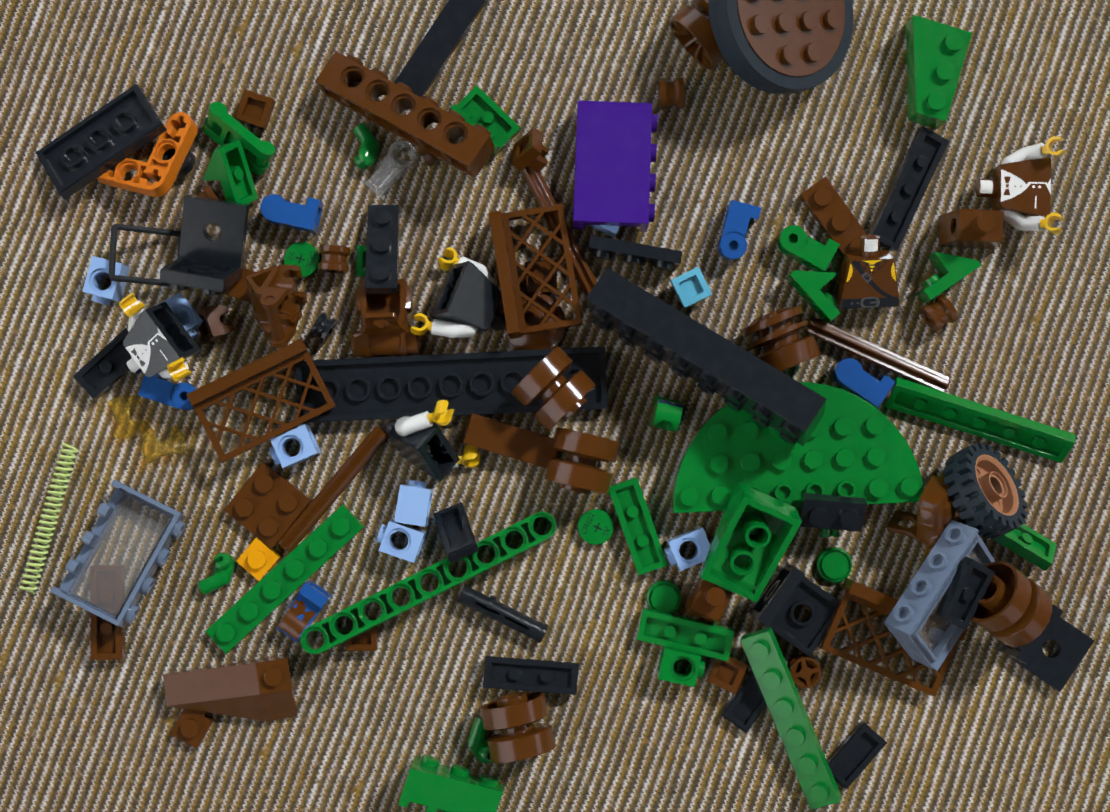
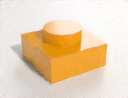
M256 537L236 562L260 581L279 561L281 556Z

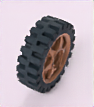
M975 443L949 457L945 463L947 467L944 468V474L947 477L944 478L945 485L950 487L947 489L948 496L953 497L955 500L951 502L954 509L958 507L960 518L962 520L967 519L966 525L978 529V535L983 534V538L994 539L1024 524V518L1027 517V512L1024 510L1027 508V502L1023 498L1026 496L1024 491L1019 489V486L1022 485L1020 480L1014 478L1016 472L1013 468L1009 469L1007 467L1009 462L1006 458L1000 459L1001 453L997 450L993 451L990 445Z

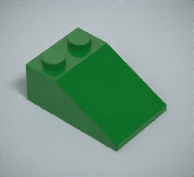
M739 482L724 510L701 569L700 578L757 602L802 523L796 507Z

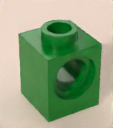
M662 646L656 674L659 680L695 687L696 680L703 677L705 661L701 660L702 656L699 654ZM679 659H687L690 662V667L685 672H677L673 669L674 663Z

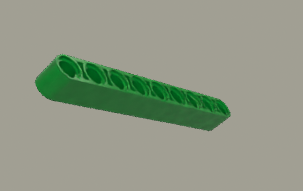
M547 512L535 513L477 542L479 550L485 546L495 550V558L492 562H480L478 552L464 557L460 560L466 563L467 572L464 576L457 578L453 577L450 573L452 563H450L447 557L309 626L301 635V646L310 654L325 653L548 541L556 531V521ZM541 518L548 520L551 524L550 532L546 535L537 534L533 529V524L536 520ZM516 532L521 534L523 544L520 548L511 549L506 545L505 540L510 533ZM429 574L436 575L439 580L437 589L432 592H427L422 587L423 578ZM401 588H406L410 592V601L404 606H399L394 601L395 592ZM373 602H377L382 609V614L377 620H370L366 616V608ZM347 616L353 621V629L349 634L343 635L338 630L337 625L342 617ZM314 631H320L324 635V644L319 649L313 648L309 642L310 635Z

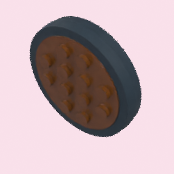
M709 0L708 3L712 31L724 59L742 80L760 91L772 94H791L803 92L823 83L839 68L850 45L853 30L852 0Z

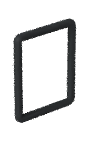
M114 224L111 227L109 278L117 282L170 286V283L159 282L160 279L115 275L117 230L177 236L178 258L181 231Z

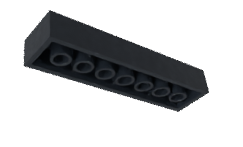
M606 268L587 296L586 300L589 312L593 318L592 322L597 327L606 332L611 329L618 333V338L630 347H634L635 344L645 350L644 354L654 362L660 363L664 361L672 366L671 371L683 379L690 377L698 382L697 386L711 396L716 393L725 399L724 403L737 412L744 410L751 414V419L759 426L766 429L769 426L780 432L778 435L785 442L791 445L798 443L804 446L824 416L826 398L609 268Z

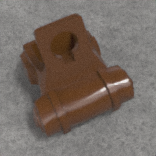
M398 279V293L367 294L365 281H361V286L356 291L355 306L357 315L361 316L360 331H356L352 335L350 344L355 357L365 356L366 358H371L372 356H408L409 354H419L422 337L421 335L413 334L410 330L408 314L413 312L412 290L407 286L406 280Z
M932 475L919 499L918 513L913 514L896 510L887 525V530L912 537L927 545V557L951 520L965 525L966 523L965 519L962 520L956 512L957 508L954 509L951 503L955 500L953 497L948 496L947 489L950 487L945 485L944 477ZM909 520L915 523L916 526L906 528L900 526L898 522Z

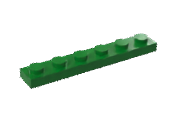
M899 377L896 378L895 384L890 389L885 400V407L1059 463L1064 461L1075 444V434Z
M345 504L341 505L205 632L225 654L229 653L365 526Z
M769 627L743 635L740 639L810 809L840 803L842 796L772 628Z

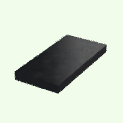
M135 84L35 153L59 195L66 200L167 131V128L138 84Z

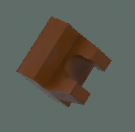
M533 127L514 144L513 166L521 171L529 166L538 172L547 166L548 161L543 157L548 154V149L542 144L543 133Z
M215 305L202 308L197 313L203 320L199 331L204 344L215 342L235 330L233 324L223 325L219 319L229 312L227 306L215 307Z

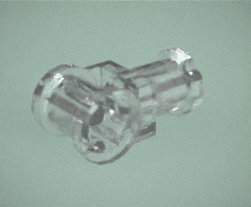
M403 140L394 142L388 149V154L379 163L381 166L369 179H364L363 183L379 198L384 200L386 198L385 193L396 180L399 182L407 172L412 171L418 164V155L411 143ZM400 151L406 153L408 151L407 155L410 159L407 162L404 160L399 161L397 153Z

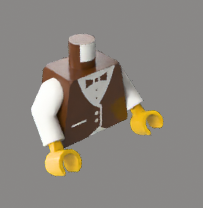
M1053 136L1047 140L1046 145L1039 143L1023 147L1008 155L1002 160L1001 165L993 169L992 179L977 180L976 196L992 197V210L1004 211V221L1017 230L1043 231L1046 228L1050 233L1059 235L1063 230L1056 227L1051 228V224L1055 220L1063 221L1065 219L1059 213H1050L1051 158H1046L1047 154L1056 157L1063 156L1066 150L1054 152L1053 145L1055 142L1063 141L1064 139Z

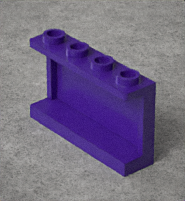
M578 100L573 229L585 230V225L635 226L641 227L640 231H647L649 222H654L655 204L649 203L650 192H655L656 174L650 173L651 162L656 163L657 144H651V133H657L658 115L652 114V103Z

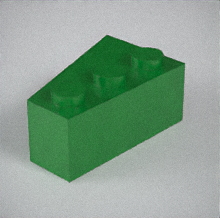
M912 15L904 25L907 44L905 57L908 72V81L906 82L908 121L938 129L947 121L973 32Z
M424 754L422 758L415 757L398 806L408 807L409 802L426 806V812H437V810L442 812H496L504 785L499 784V779L493 776L482 774L481 777L469 774L470 770L466 767L452 764L450 768L439 764L440 760L438 758Z

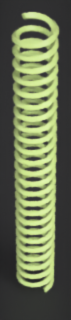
M62 443V446L72 450L60 449V452L70 456L58 455V457L69 462L56 461V463L67 468L57 466L54 468L66 474L52 473L54 476L64 480L51 479L52 482L62 486L49 485L50 488L61 492L47 491L49 494L59 498L45 497L47 500L58 504L43 503L45 506L56 510L42 509V511L54 516L40 515V517L53 522L38 521L51 528L36 527L49 534L35 532V535L48 540L33 538V541L46 546L32 544V547L44 552L29 551L43 558L28 556V559L41 564L26 562V565L39 570L24 568V571L38 576L22 574L23 577L36 582L21 580V583L28 584L34 588L18 587L33 594H36L33 590L38 589L35 584L40 583L37 578L41 577L39 572L43 571L41 566L45 565L43 560L47 559L45 554L48 553L47 548L50 547L48 543L52 541L50 537L54 535L52 531L56 529L53 525L57 524L55 519L59 518L57 514L61 511L59 507L63 505L60 501L64 500L62 495L66 494L64 489L68 488L65 483L70 482L67 477L72 476L68 471L74 470L70 465L75 464L72 459H76L77 456L73 453L79 452L77 448Z

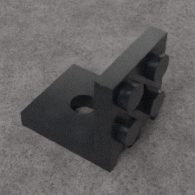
M193 195L184 196L179 258L160 269L159 282L170 283L169 287L177 290H188L189 287L200 288L204 294L220 295L221 292H224L240 280L243 274L249 205ZM209 223H215L221 228L222 235L220 239L215 240L208 236L207 226Z
M783 562L780 566V571L772 582L766 585L762 596L755 606L749 609L748 613L767 627H771L773 631L811 657L823 640L839 601L806 578V574L801 570ZM800 604H806L810 609V616L805 621H797L794 618V609Z
M1052 604L1050 621L1045 630L1034 641L1020 647H1011L1001 642V644L998 643L995 649L1056 691L1061 692L1095 640L1062 619L1060 616L1064 611ZM1053 639L1056 642L1057 650L1054 655L1047 657L1044 655L1042 647L1047 640Z

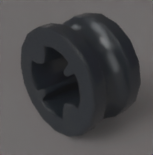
M323 312L314 323L309 336L313 338L319 337V342L324 344L334 331L337 320L334 318L329 320L327 314Z

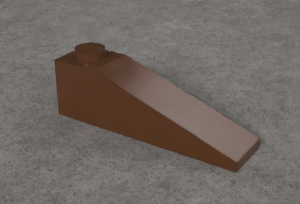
M289 654L163 674L167 706L260 721H272L298 716Z

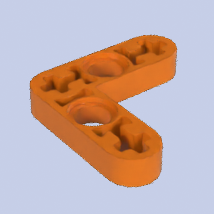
M185 112L173 114L165 124L167 131L159 136L147 162L126 158L113 167L114 172L108 170L98 177L97 180L105 185L152 197L164 196L171 189L197 135L198 128L196 123ZM175 149V154L172 158L163 160V155L167 150ZM137 169L134 178L128 181L124 180L128 171ZM148 177L150 180H154L156 182H153V184H151L146 178Z

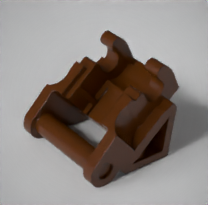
M297 265L272 266L245 276L248 286L246 293L251 299L256 321L266 336L269 337L270 344L274 348L286 346L296 334L297 324L302 317V311L300 310V305L295 303H307L306 293L294 291L296 288L294 278H289H300L302 276L300 266Z

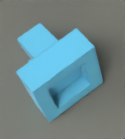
M699 267L670 281L683 309L712 295Z

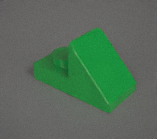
M240 139L215 149L203 180H220L226 201L249 204L258 199Z
M934 252L928 258L941 277L935 273L923 281L921 284L924 288L916 294L922 303H926L982 265L975 259Z
M794 270L786 277L787 281L824 322L829 323L840 314L836 308L839 305L834 297L828 292L823 294L820 290L838 273Z

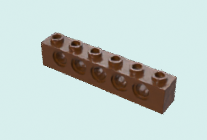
M335 52L315 81L323 95L473 178H476L495 149L490 136L491 133L485 127L479 124L472 126L465 122V119L456 111L449 110L447 112L439 108L438 103L430 97L423 96L421 98L415 95L413 90L402 82L393 83L388 80V77L382 71L376 68L370 70L364 67L363 63L353 55L348 54L346 57ZM361 81L358 86L351 87L355 82ZM387 95L385 99L376 101L378 97ZM412 109L409 114L401 115L404 110ZM431 123H438L435 128L426 129ZM457 137H465L460 143H452Z

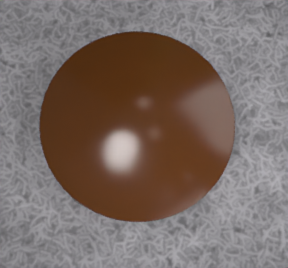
M530 293L526 295L529 298H532L535 293ZM540 294L535 302L549 311L556 301L547 295ZM522 298L524 309L528 302ZM532 305L525 314L526 327L539 325L546 314ZM559 305L553 314L564 321L566 320L565 315ZM549 318V320L546 323H551L555 321ZM505 323V325H504V327H505V332H506V335H507V337H508V339H509V336H508V333H507V327H506V323ZM565 328L522 335V338L509 339V341L518 350L553 349L562 340Z

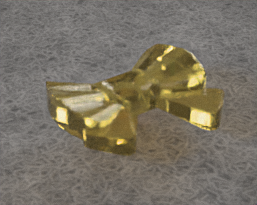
M133 396L116 397L107 402V406L114 412L116 424L113 433L114 438L129 439L136 436L138 432L140 434L145 433L150 423L147 421H131L129 413L141 404L140 399Z
M172 426L168 440L159 442L153 429L149 428L142 436L144 440L142 443V453L146 461L153 463L159 457L171 455L172 453L180 456L184 455L186 452V442L183 432L178 427Z

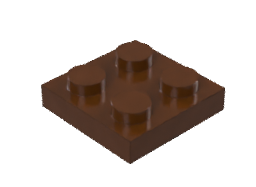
M262 462L224 511L273 549L281 537L312 502V499L266 462Z

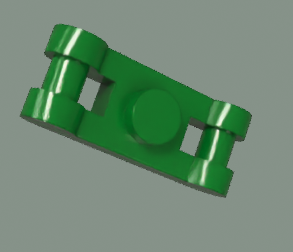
M220 102L211 103L207 111L208 117L204 119L202 131L220 146L240 139L250 171L257 175H264L268 170L269 160L275 154V146L268 141H261L228 114V109L224 104Z

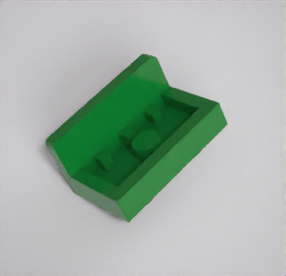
M477 85L458 105L454 103L450 107V110L459 113L465 119V122L472 126L479 124L491 133L490 136L495 147L492 152L494 156L521 131V127Z

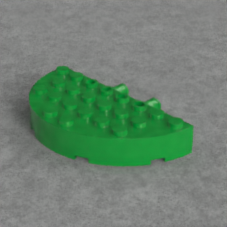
M799 382L827 399L824 416L805 445L801 446L798 443L791 445L779 437L778 434L780 432L770 426L767 429L763 428L751 419V414L744 410L737 412L725 404L700 426L685 448L674 477L671 512L724 511L739 482L796 508L800 507L802 493L865 498L867 504L919 502L924 491V485L920 469L908 443L896 426L882 412L857 395L826 384ZM820 528V537H840L839 530Z

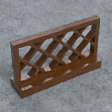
M563 203L501 213V211L489 212L509 339L522 338V335L582 326L583 322ZM558 213L560 223L553 233L539 225L544 215ZM535 216H537V218L535 219V221L532 220L531 218H529V217H535ZM523 219L531 224L523 237L520 238L511 232L510 220ZM535 228L549 237L540 250L526 242ZM560 230L562 234V240L556 236ZM512 238L518 242L515 248L513 247ZM553 240L564 247L565 253L558 263L543 254ZM522 245L536 254L527 268L515 260V255ZM540 258L554 267L544 281L531 272V269ZM565 260L567 264V270L561 267ZM517 268L523 272L519 279ZM558 270L569 277V284L563 293H560L548 284ZM527 275L541 284L532 298H529L520 291V284ZM544 288H547L559 297L549 311L535 302ZM570 290H571L572 300H570L568 297H566V295L568 294V292H569ZM522 298L528 302L524 309ZM564 300L574 307L575 319L562 321L553 313ZM532 305L546 314L539 325L526 327L525 314ZM549 318L555 321L551 323H546L549 320Z
M302 338L186 394L222 463L336 407ZM305 360L310 369L307 383L289 378L293 366ZM288 369V370H287V373H286V376H283V375L278 374V373H280V372H282V371ZM275 377L284 380L278 397L261 392L265 379ZM313 377L319 387L310 385ZM287 382L305 387L300 404L282 399ZM259 383L257 390L249 388ZM309 389L321 392L327 404L317 409L303 406ZM244 390L255 394L250 411L232 406L237 393ZM259 395L277 401L271 418L254 413ZM230 397L228 404L221 402ZM280 403L298 408L293 421L284 423L275 420ZM215 404L227 408L221 425L208 422L203 410ZM302 409L309 411V413L299 417ZM231 410L248 415L243 432L225 427ZM252 416L270 422L266 434L259 438L246 434ZM273 424L281 425V427L271 431ZM211 427L219 429L217 437ZM223 431L241 436L237 449L227 454L224 453L220 445ZM245 437L253 440L243 445Z
M845 578L841 588L844 591L819 648L935 697L959 640H964L968 630L966 629L962 632L939 670L932 669L934 677L930 686H925L919 683L915 671L927 666L921 663L913 666L909 655L899 642L900 648L884 654L879 639L892 633L887 629L876 634L871 618L881 614L889 616L899 600L854 580ZM851 600L860 605L864 616L848 622L844 611L848 601ZM866 607L875 611L868 614ZM931 614L918 634L928 646V642L931 640L928 636H924L923 631L927 632L931 627L946 631L950 622ZM842 619L843 624L840 625V626H838L839 623H840V620ZM866 621L872 636L856 642L850 627ZM846 629L851 645L841 649L830 646L835 633ZM874 641L880 656L866 661L862 658L859 647ZM854 650L856 656L849 654L847 652ZM903 654L908 668L898 673L892 672L887 659ZM882 662L883 665H884V668H883V667H880V666H878V665H876V664ZM911 674L913 680L906 678L904 676Z

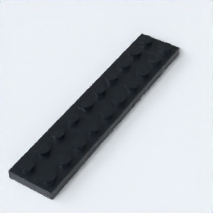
M605 346L562 348L573 360L563 376L568 379L576 372L582 370L596 384L584 396L587 401L578 410L608 409ZM554 349L313 360L336 407L305 423L400 419L408 412L414 415L426 411L433 413L439 400H447L449 402L447 410L454 409L453 416H465L471 413L486 415L537 412L544 403L541 398L525 407L511 392ZM302 361L295 365L296 380L307 383L310 369L306 361ZM313 377L310 385L319 387ZM296 384L297 404H300L305 387ZM309 389L303 406L317 409L327 404L321 392ZM302 409L299 417L309 413V411Z

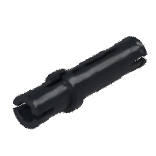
M464 585L457 603L481 613L480 617L484 619L489 617L541 643L549 625L543 624L520 611L496 601L497 597L493 595L488 597L468 587V585Z

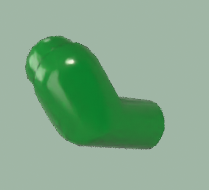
M363 122L352 131L361 143L354 162L359 169L365 170L375 164L380 145L369 127Z
M219 553L214 557L215 568L213 575L198 581L203 595L209 594L230 583L235 568V562L231 555Z
M476 716L467 743L474 757L479 762L489 764L491 763L487 737L485 736L487 730L484 729L482 717Z

